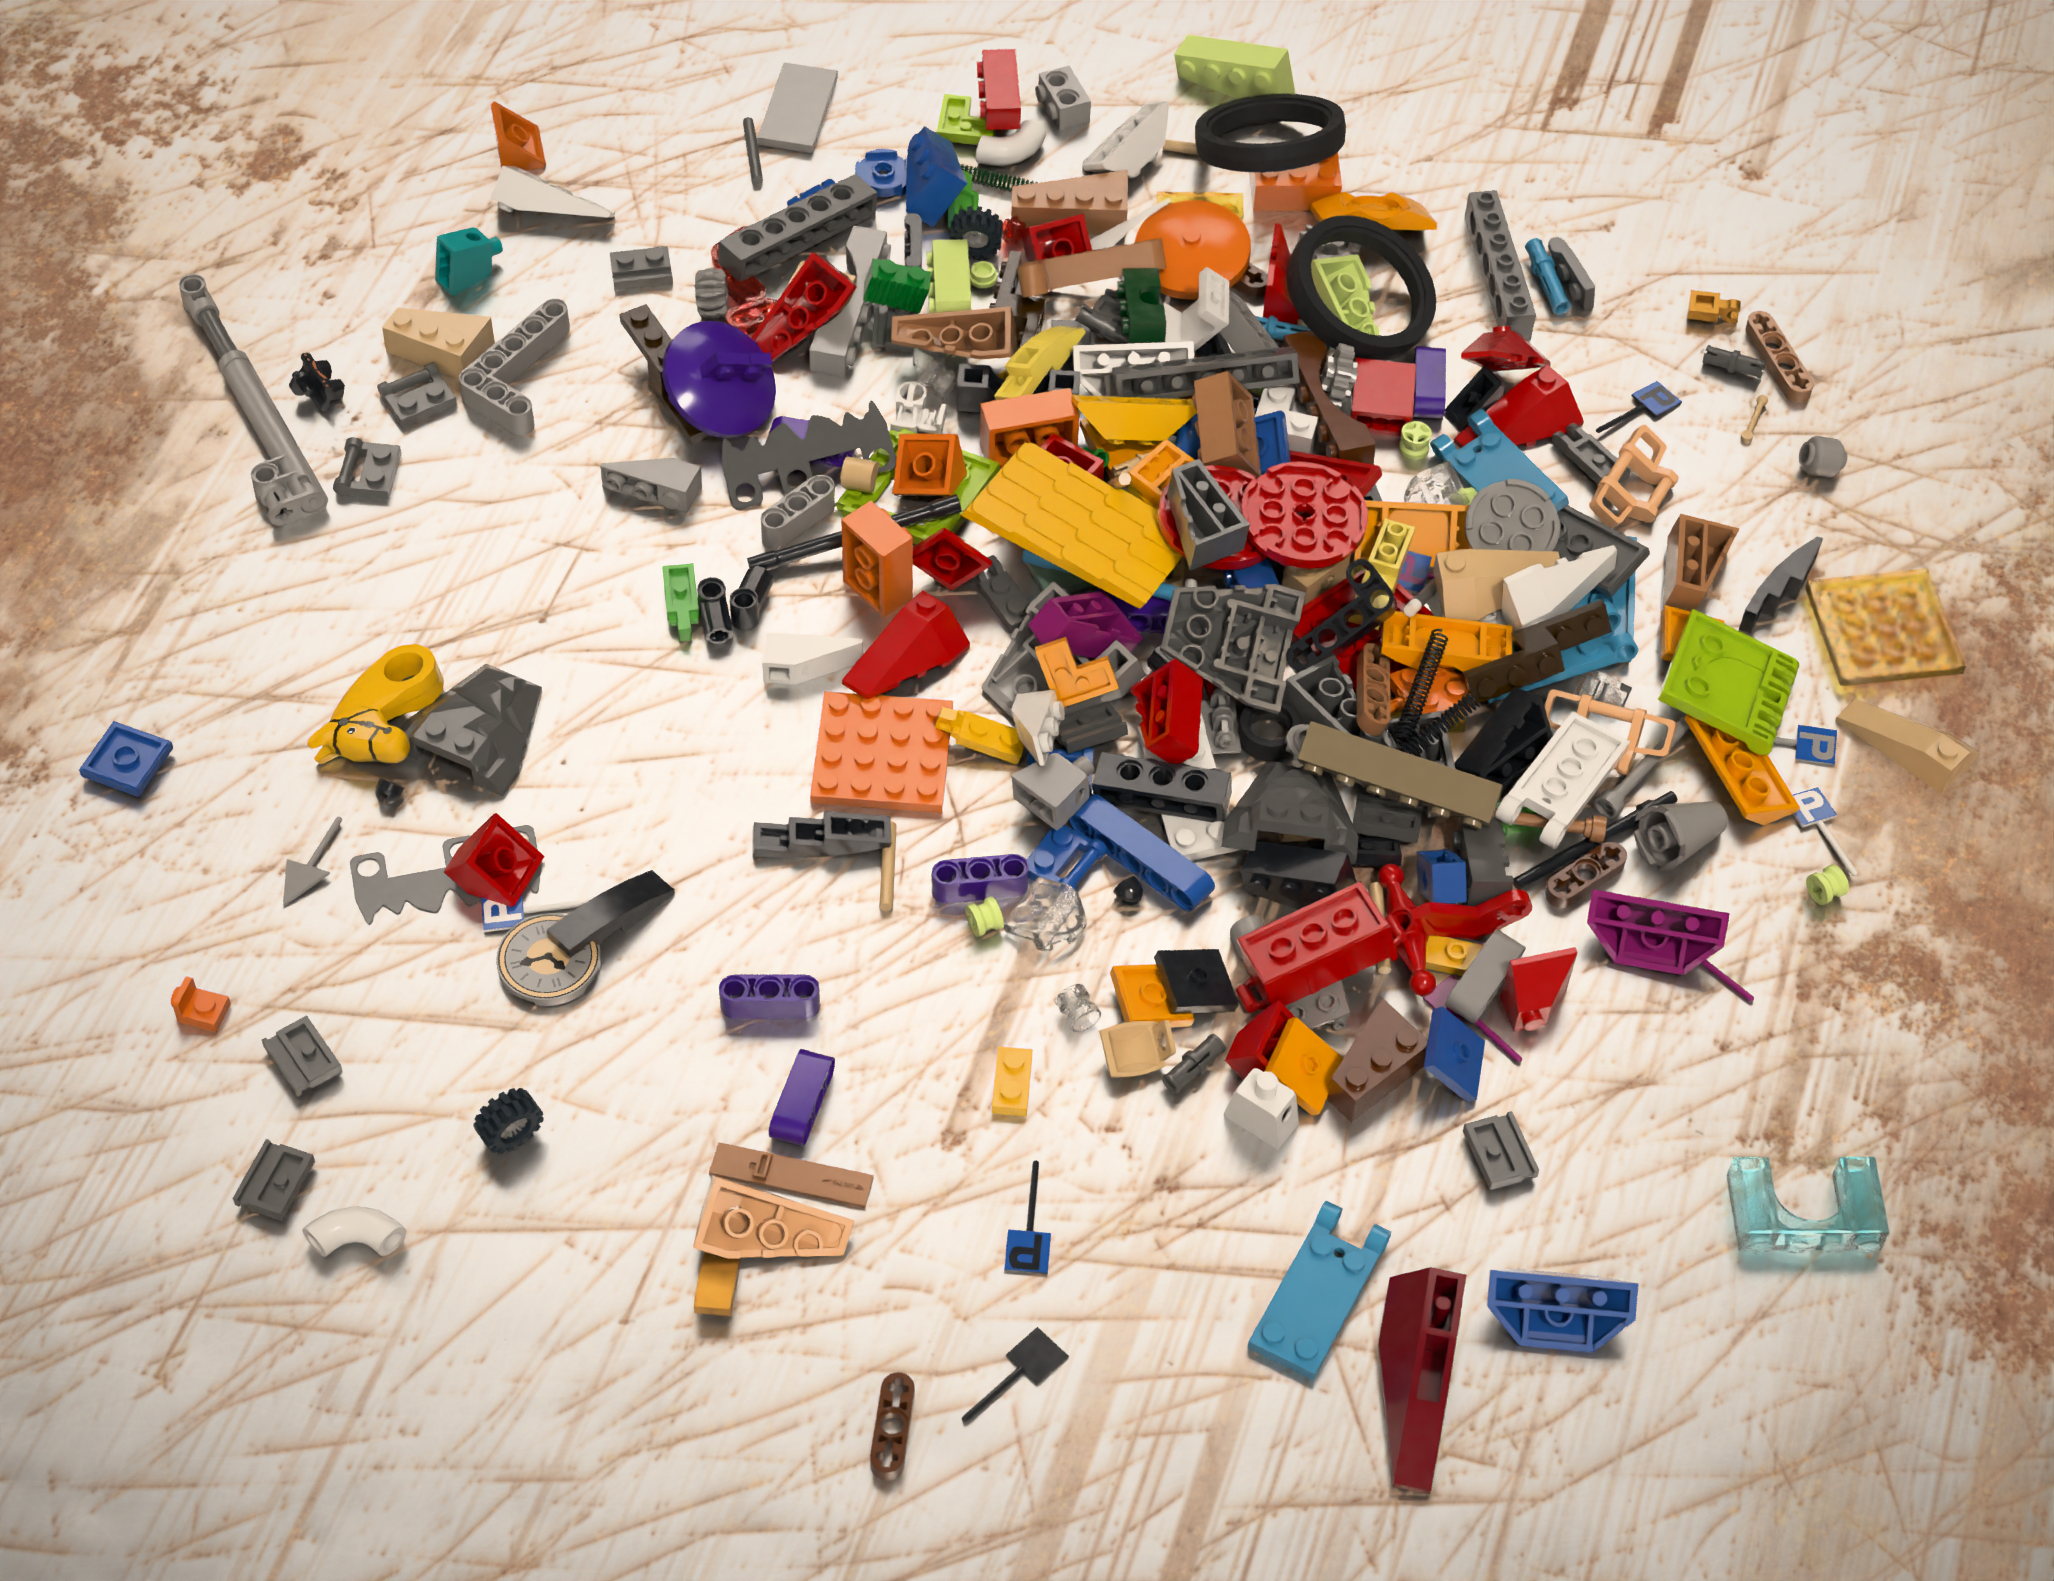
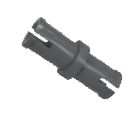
M1086 304L1083 305L1075 319L1076 322L1098 333L1097 337L1101 339L1104 337L1115 344H1128L1127 335H1122V326L1112 321L1114 318L1109 315L1106 317Z
M1707 345L1705 350L1707 352L1704 353L1702 363L1726 368L1729 373L1734 374L1737 371L1761 379L1766 360L1742 355L1739 350L1734 349L1731 352Z
M1210 1034L1193 1051L1188 1050L1181 1058L1182 1061L1162 1076V1081L1167 1089L1176 1094L1195 1076L1200 1077L1207 1070L1206 1066L1226 1051V1046L1221 1038L1215 1034Z

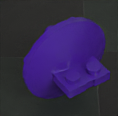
M702 321L687 326L669 343L662 365L663 380L669 401L675 406L682 417L700 431L720 438L742 437L761 426L769 417L774 407L776 384L771 365H773L771 353H764L741 330L722 322Z

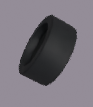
M1282 701L1279 714L1247 706L1242 711L1238 728L1240 745L1244 751L1255 759L1267 762L1280 761L1290 756L1292 753L1286 751L1287 743L1284 741L1285 737L1276 740L1263 739L1255 735L1250 727L1253 723L1260 720H1273L1284 725L1289 731L1293 726L1301 724L1300 716L1293 706Z

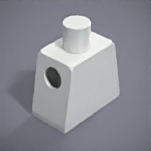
M1254 1068L1235 1090L1223 1116L1279 1151L1299 1125L1297 1096L1293 1090L1278 1082V1078L1274 1073L1263 1072L1258 1068Z

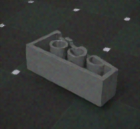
M1335 655L1286 679L1282 701L1293 706L1300 716L1301 724L1309 725L1313 721L1396 749L1385 731L1380 736H1373L1364 732L1358 726L1357 694L1352 688L1353 682L1348 674L1343 675L1339 669L1340 662Z

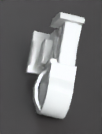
M916 381L902 383L897 389L895 401L898 415L896 422L890 421V430L900 432L904 428L917 433V428H919V432L941 434L946 417V404H942L938 412L937 410L934 413L929 412V409H925L927 405V390L925 386ZM914 394L921 397L919 400L913 401ZM904 395H907V400H905L902 397Z

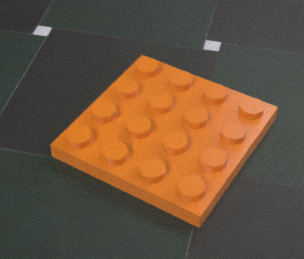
M824 691L810 804L942 813L951 733L935 728L942 707L953 709L954 701L877 695L867 700L855 693Z

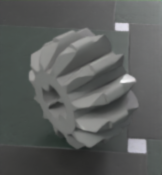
M714 268L698 270L694 278L698 314L701 318L709 319L725 317L729 309L725 272L722 269Z

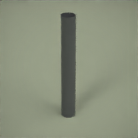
M746 117L743 119V128L751 179L753 184L758 185L763 182L755 125L753 118Z

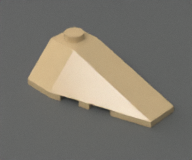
M1462 549L1436 553L1433 575L1442 616L1478 622L1486 619L1487 615L1502 609L1504 578L1537 564H1541L1544 568L1554 566L1556 560L1560 559L1559 552Z
M1854 699L1835 719L1839 724L1941 794L1980 755L1978 751L1950 733L1858 699Z

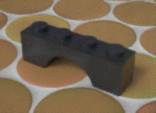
M959 364L957 411L980 412V403L996 400L994 395L1004 383V380L999 378L988 365ZM1050 370L1033 394L1070 388L1072 395H1079L1081 371Z

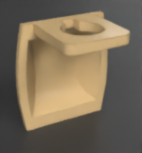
M1169 1020L1161 1021L1157 1025L1154 1021L1125 1022L1099 1031L1109 1075L1112 1078L1134 1077L1157 1071L1166 1067L1165 1060L1176 1054V1046ZM1163 1033L1166 1038V1048L1161 1044Z

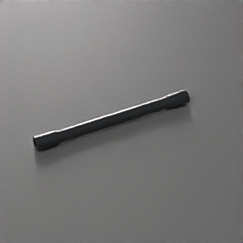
M957 494L931 501L927 505L891 515V518L900 527L906 528L928 520H937L960 513L962 509ZM842 531L780 550H771L748 557L749 569L754 568L756 565L770 571L794 561L842 547Z

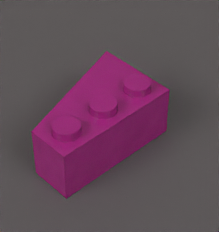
M1105 591L1050 598L1028 624L1041 645L1066 637L1072 654L1094 659L1101 655L1116 640L1131 653L1143 639Z

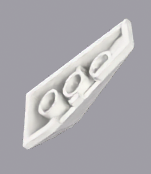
M1612 545L1584 552L1577 560L1570 562L1566 558L1557 559L1554 566L1544 568L1541 564L1533 565L1504 578L1502 617L1509 626H1513V632L1570 611L1615 569L1616 547Z

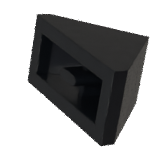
M1484 365L1445 408V412L1464 430L1469 426L1468 416L1480 408L1487 411L1503 397L1505 385Z

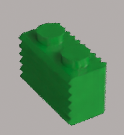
M873 258L864 281L863 300L865 302L869 301L871 304L875 302L877 305H887L888 308L892 306L894 309H904L905 311L909 310L911 313L916 312L919 314L930 290L931 272L918 266L909 267L896 264L888 259L879 260Z

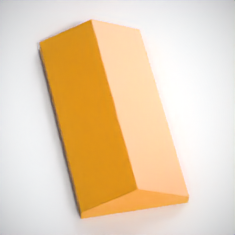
M1688 714L1684 719L1745 819L1766 825L1798 812L1800 806L1768 755L1757 754L1748 749L1746 742Z

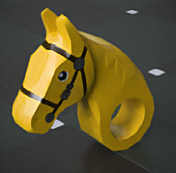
M418 644L400 645L389 650L370 665L344 694L335 708L330 721L308 739L307 746L311 749L323 746L314 757V760L319 764H324L335 757L343 756L354 762L377 761L399 763L403 761L410 752V741L403 730L390 726L387 721L406 713L416 712L432 704L443 692L445 680L430 649ZM410 676H414L413 678H410V679H408V680H406V681H402V680L405 679V678H408V677H410Z

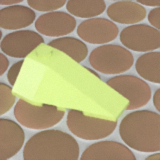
M1358 254L1313 260L1311 262L1313 282L1320 298L1328 309L1341 321L1354 329L1368 334L1380 335L1379 328L1374 324L1373 320L1375 305L1374 302H1370L1369 298L1370 278Z

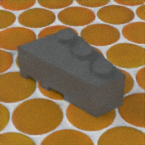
M1200 459L1173 468L1167 497L1189 570L1191 571L1244 550L1250 524Z
M1461 818L1458 831L1452 832V850L1458 851V856L1466 862L1467 902L1457 903V905L1477 906L1512 890L1513 876L1506 875L1505 867H1509L1510 861L1508 856H1504L1503 848H1505L1506 842L1502 822L1497 818L1492 819L1490 827L1482 825L1481 830L1462 824L1463 818Z

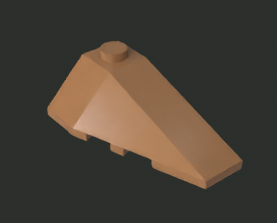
M1011 306L893 316L891 341L892 344L980 360L1012 357L1016 352V326Z

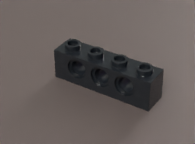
M1101 752L1092 788L1093 794L1101 796L1115 807L1208 822H1224L1232 794L1231 772H1225L1220 769H1206L1184 763L1174 764L1157 761L1152 758L1142 759L1125 756L1120 753L1110 754Z

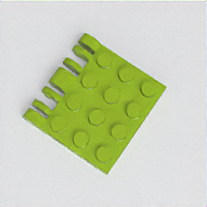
M1692 609L1685 622L1657 700L1746 742L1748 749L1757 754L1768 755L1772 751L1777 735V729L1775 728L1780 726L1781 718L1791 693V687L1789 686L1794 683L1799 669V662L1792 656Z

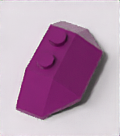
M1592 889L1587 924L1614 963L1684 975L1724 947L1730 913Z

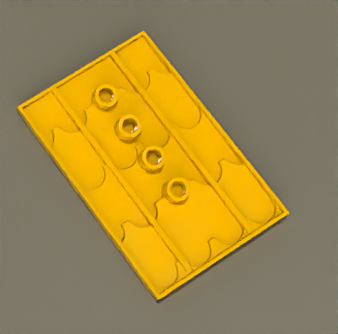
M1025 442L961 514V516L1139 609L1147 603L1183 557L1163 537L1158 524V509L1156 510L1123 489H1115L1072 462L1067 464L1033 443Z

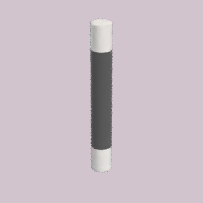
M1434 578L1404 607L1403 611L1406 616L1413 617L1437 593Z

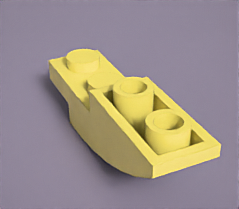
M1056 326L1046 329L1029 339L1006 363L1005 368L1009 376L994 395L995 399L1002 400L1032 395L1050 370L1061 369L1072 353L1073 346L1077 345L1084 336V328Z
M1385 519L1368 561L1374 566L1394 594L1415 527ZM1369 571L1365 572L1361 583H1364L1369 579ZM1385 595L1376 597L1373 606L1378 609L1386 607L1389 603V597ZM1358 614L1352 615L1348 621L1361 625L1363 617Z

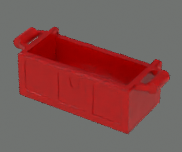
M1359 881L1237 938L1243 962L1250 978L1244 984L1239 985L1235 992L1249 1013L1266 1009L1274 1001H1280L1284 1006H1287L1387 958H1390L1391 962L1397 960L1396 947L1404 942L1408 935L1395 915H1389L1384 918L1362 882ZM1254 985L1263 999L1259 1003L1249 989Z

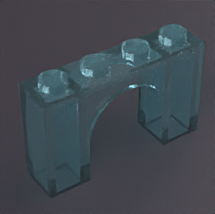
M1733 1157L1726 1176L1738 1251H1751L1756 1254L1769 1251H1787L1796 1254L1812 1250H1822L1825 1253H1837L1842 1250H1858L1861 1253H1873L1877 1250H1882L1890 1231L1875 1157L1839 1158L1832 1173L1838 1213L1823 1220L1800 1218L1789 1212L1780 1203L1774 1190L1769 1157Z

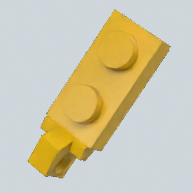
M942 707L938 715L935 728L951 733L950 736L957 739L956 744L1015 765L1018 764L1024 744L1020 741L1016 728L964 710L957 711Z

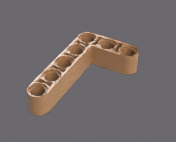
M1162 238L1021 263L1017 266L1022 297H1030L1048 293L1050 289L1122 277L1124 268H1158L1160 270L1167 268Z

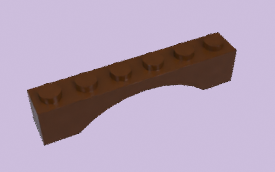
M1311 330L1284 335L1283 347L1292 346L1298 354L1300 383H1296L1295 386L1299 402L1305 404L1307 415L1318 417V424L1316 426L1317 438L1320 443H1324L1327 457L1374 465L1376 444L1366 424L1351 418L1337 408L1322 388L1320 378L1326 363V344Z

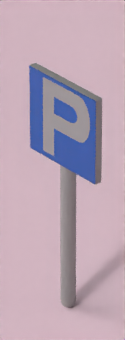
M1798 725L1797 740L1781 737L1775 738L1774 743L1796 746L1795 760L1835 765L1837 730Z

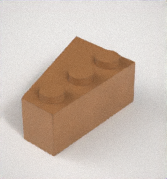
M1680 513L1667 536L1663 608L1667 605L1690 612L1692 609L1696 610L1740 528Z

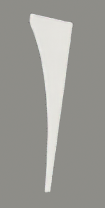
M1167 198L1091 239L1092 250L1113 247L1136 225L1170 203L1171 200Z

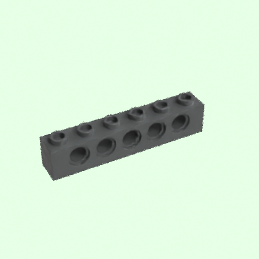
M853 174L720 240L718 264L741 283L875 215L877 191L858 175Z
M1497 190L1469 192L1464 219L1497 326H1510L1511 330L1521 334L1526 340H1531L1536 312Z
M1290 346L1113 367L1114 396L1170 399L1192 396L1195 393L1194 381L1225 371H1229L1245 389L1300 383L1298 354Z

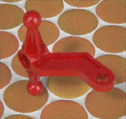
M1392 863L1387 864L1378 873L1380 885L1387 889V916L1395 915L1408 935L1407 939L1396 947V951L1412 972L1409 980V987L1412 993L1421 997L1429 996L1436 988L1434 975L1426 971V943L1430 935L1478 940L1493 933L1496 929L1500 930L1525 918L1533 908L1528 893L1520 889L1507 891L1477 906L1426 902L1416 907L1401 887L1404 881V873L1401 867Z

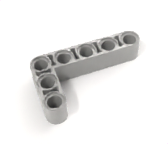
M558 298L548 299L460 373L461 395L466 406L516 436H524L533 431L535 421L531 400L510 387L509 384L570 332L569 313L566 302Z

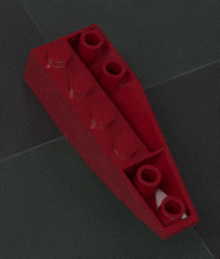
M1429 1267L1389 1278L1378 1351L1393 1487L1426 1494L1431 1493L1467 1274Z

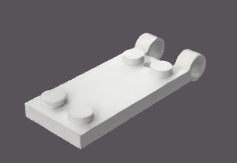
M1572 711L1509 794L1504 797L1497 809L1495 818L1511 826L1517 819L1523 806L1549 819L1539 841L1556 849L1568 828L1626 753L1630 741Z
M1201 714L1198 753L1183 763L1193 767L1217 769ZM1137 726L1139 744L1144 759L1152 758L1157 761L1166 762L1146 749L1141 727ZM1229 809L1227 810L1226 817L1230 814ZM1160 814L1168 845L1191 861L1239 851V849L1221 847L1225 821L1208 822Z

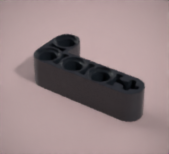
M1357 559L1351 562L1346 570V578L1358 597L1288 649L1286 660L1295 674L1332 655L1337 657L1395 613L1397 601L1394 594L1369 561ZM1366 570L1370 572V577L1366 582L1357 583L1354 581V577L1359 571ZM1380 595L1388 596L1389 603L1386 607L1378 609L1373 606L1376 597ZM1358 614L1363 617L1360 626L1356 628L1347 626V621L1352 615ZM1327 634H1335L1337 636L1335 644L1330 647L1321 645L1322 638ZM1311 645H1315L1320 653L1319 656L1312 650ZM1301 654L1308 660V663L1305 665L1300 663L1297 658Z

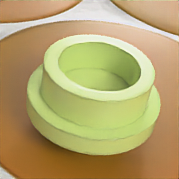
M976 262L970 269V283L975 287L989 288L998 280V273L990 262Z

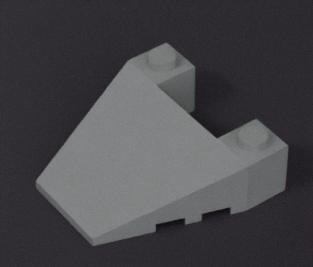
M1054 581L1029 604L1025 611L1027 615L1020 627L1015 628L1012 633V640L1004 654H1000L981 686V689L1011 719H1013L1011 709L1017 694L1050 690L1035 652V647L1041 644L1035 638V633L1028 624L1050 598L1069 596ZM1114 641L1096 659L1105 656L1109 657L1119 689L1064 707L1065 715L1103 702H1110L1126 695L1131 690V686L1146 676L1138 659L1120 642ZM1073 654L1077 666L1090 662L1084 656Z

